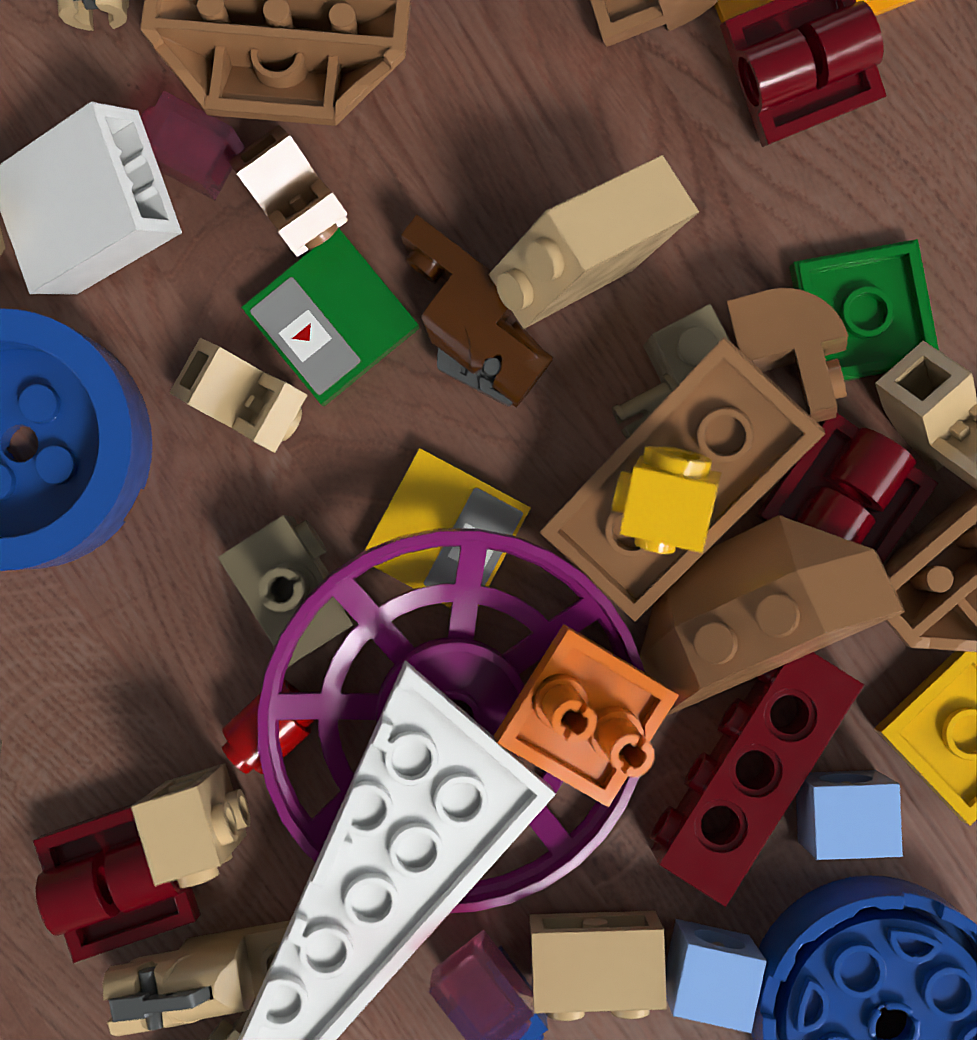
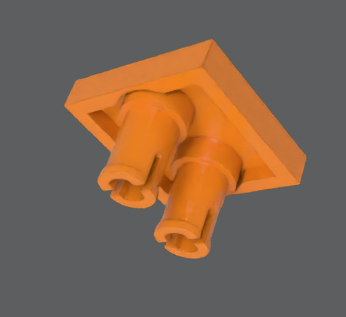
M563 624L495 732L494 738L497 744L609 807L628 776L639 777L651 768L654 761V749L649 742L679 695L672 688Z

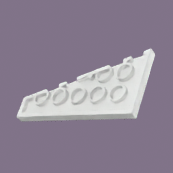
M406 660L238 1040H336L556 795L551 785L515 754L497 744L493 735Z

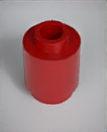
M284 680L281 693L300 692L294 685ZM261 693L222 728L224 737L227 740L222 746V750L232 764L245 774H249L253 769L263 774L258 752V706ZM316 719L279 720V741L283 758L311 733L309 725Z

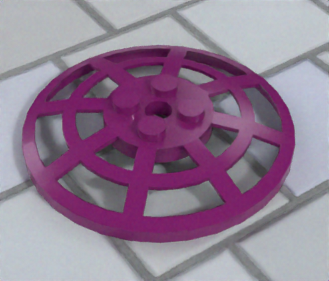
M438 528L399 536L361 552L331 572L301 602L282 630L266 667L258 706V752L266 788L282 823L301 849L316 862L355 775L342 749L338 719L376 720L377 724L405 660L448 698L467 703L471 708L470 717L494 736L525 686L519 674L544 656L563 624L579 632L597 620L606 633L614 654L644 672L642 661L629 629L611 601L580 570L550 550L514 535L478 528ZM435 547H460L455 583H439L415 588L393 597L378 606L354 580L370 568L406 553ZM487 549L508 553L541 567L565 583L580 599L550 620H547L539 611L518 597L493 587L482 586ZM334 597L358 624L347 634L333 655L323 679L321 692L281 693L286 669L300 637L317 612ZM442 602H452L448 636L445 638L430 640L414 647L392 622L400 615L417 608ZM478 604L489 606L512 616L527 626L532 632L503 654L487 644L473 640ZM371 638L394 663L384 678L379 694L341 692L342 684L351 663L364 644ZM318 719V732L323 756L334 782L341 791L312 819L299 802L286 773L279 741V720ZM546 771L541 776L542 779L551 785L556 794L563 781ZM628 776L609 807L596 801L585 819L570 834L550 809L545 806L531 821L529 826L549 851L535 861L504 875L479 880L450 913L477 912L514 903L547 888L578 867L604 841L625 811L639 777Z

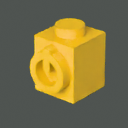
M646 446L644 455L640 456L633 468V473L621 471L618 479L612 511L624 513L620 534L634 537V544L637 547L655 553L671 554L675 552L676 547L703 553L721 472L710 470L712 460L704 455L671 447Z

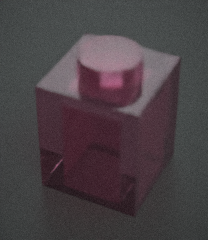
M163 91L156 106H149L141 115V120L159 170L215 201L233 169L228 161L244 149V145L232 126L211 115H206L202 110Z
M482 930L432 970L429 993L465 1040H519L528 1031L531 1025L529 1019L534 1016L532 991L485 930Z

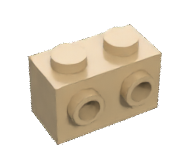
M226 763L165 781L131 806L155 886L177 879L180 888H187L218 876V867L233 858L232 852L247 835L245 827L250 826V812L246 798L241 789L233 790Z
M656 911L529 914L534 1013H546L547 1017L553 1020L572 1021L582 1018L585 1012L611 1011L612 1015L619 1018L638 1019L649 1015L650 1010L667 1009L664 928Z

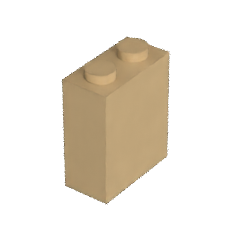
M662 155L546 211L489 273V276L496 285L498 295L503 304L513 312L522 328L525 329L632 272L699 211Z

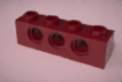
M814 652L755 677L757 681L745 700L737 698L733 701L720 721L718 730L723 735L712 753L708 755L703 752L691 766L684 782L689 789L676 809L671 806L666 808L652 830L651 840L655 844L651 851L658 864L725 907L864 687L863 683ZM792 695L797 705L794 719L783 727H774L770 718L772 705L780 697ZM748 751H761L764 759L761 772L750 780L738 779L736 776L738 759ZM715 806L729 807L730 820L723 830L717 833H706L701 830V820L706 811Z

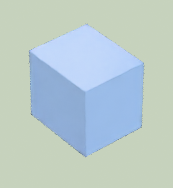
M877 770L809 773L796 794L798 843L816 860L903 857L899 783Z
M679 919L675 920L665 967L666 1000L673 1016L751 1033L766 960L749 935Z

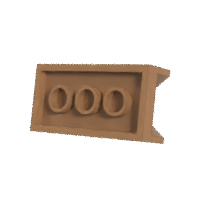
M723 337L571 499L550 518L539 533L632 620L636 621L825 434V430L726 337ZM646 446L671 447L704 455L712 460L710 470L721 472L703 553L678 547L671 554L655 553L637 547L634 544V537L620 534L624 513L612 511L618 479L621 471L633 473V468L640 456L644 455Z

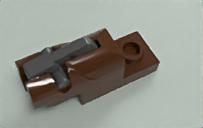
M416 214L401 234L405 250L410 253L405 260L416 272L435 284L440 277L447 281L421 316L432 345L438 348V370L505 406L510 407L513 405L517 408L544 374L554 357L543 350L516 320L512 325L506 321L513 312L501 301L497 287L489 276L491 271Z

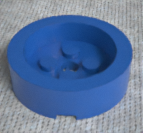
M0 308V571L43 569L59 566L77 560L94 551L110 539L125 523L123 520L134 505L140 490L145 488L152 461V430L149 414L136 382L121 362L106 348L86 335L50 317L24 310ZM20 427H30L38 438V448L35 455L25 462H19L7 450L10 447L12 436L20 430Z
M871 875L849 877L830 882L806 893L792 903L771 925L760 943L758 949L766 960V966L751 1031L753 1040H977V924L945 899L918 884L893 877ZM884 1007L887 1010L899 1009L905 1011L906 1014L904 1030L897 1037L891 1039H883L876 1036V1022L881 1016L880 1010Z

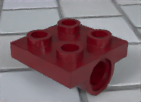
M774 0L725 20L720 25L762 147L887 96L877 67L882 62L884 54L882 33L874 12L864 1Z
M837 413L836 418L819 423L825 430V434L783 475L756 516L766 522L780 515L874 549L883 564L934 491L938 482L914 467L916 464L915 458L902 446L868 428L859 429Z
M132 805L43 834L33 840L43 870L36 880L38 910L43 923L50 933L55 936L64 934L73 963L193 923L201 915L192 886L180 888L177 879L154 885L131 808Z

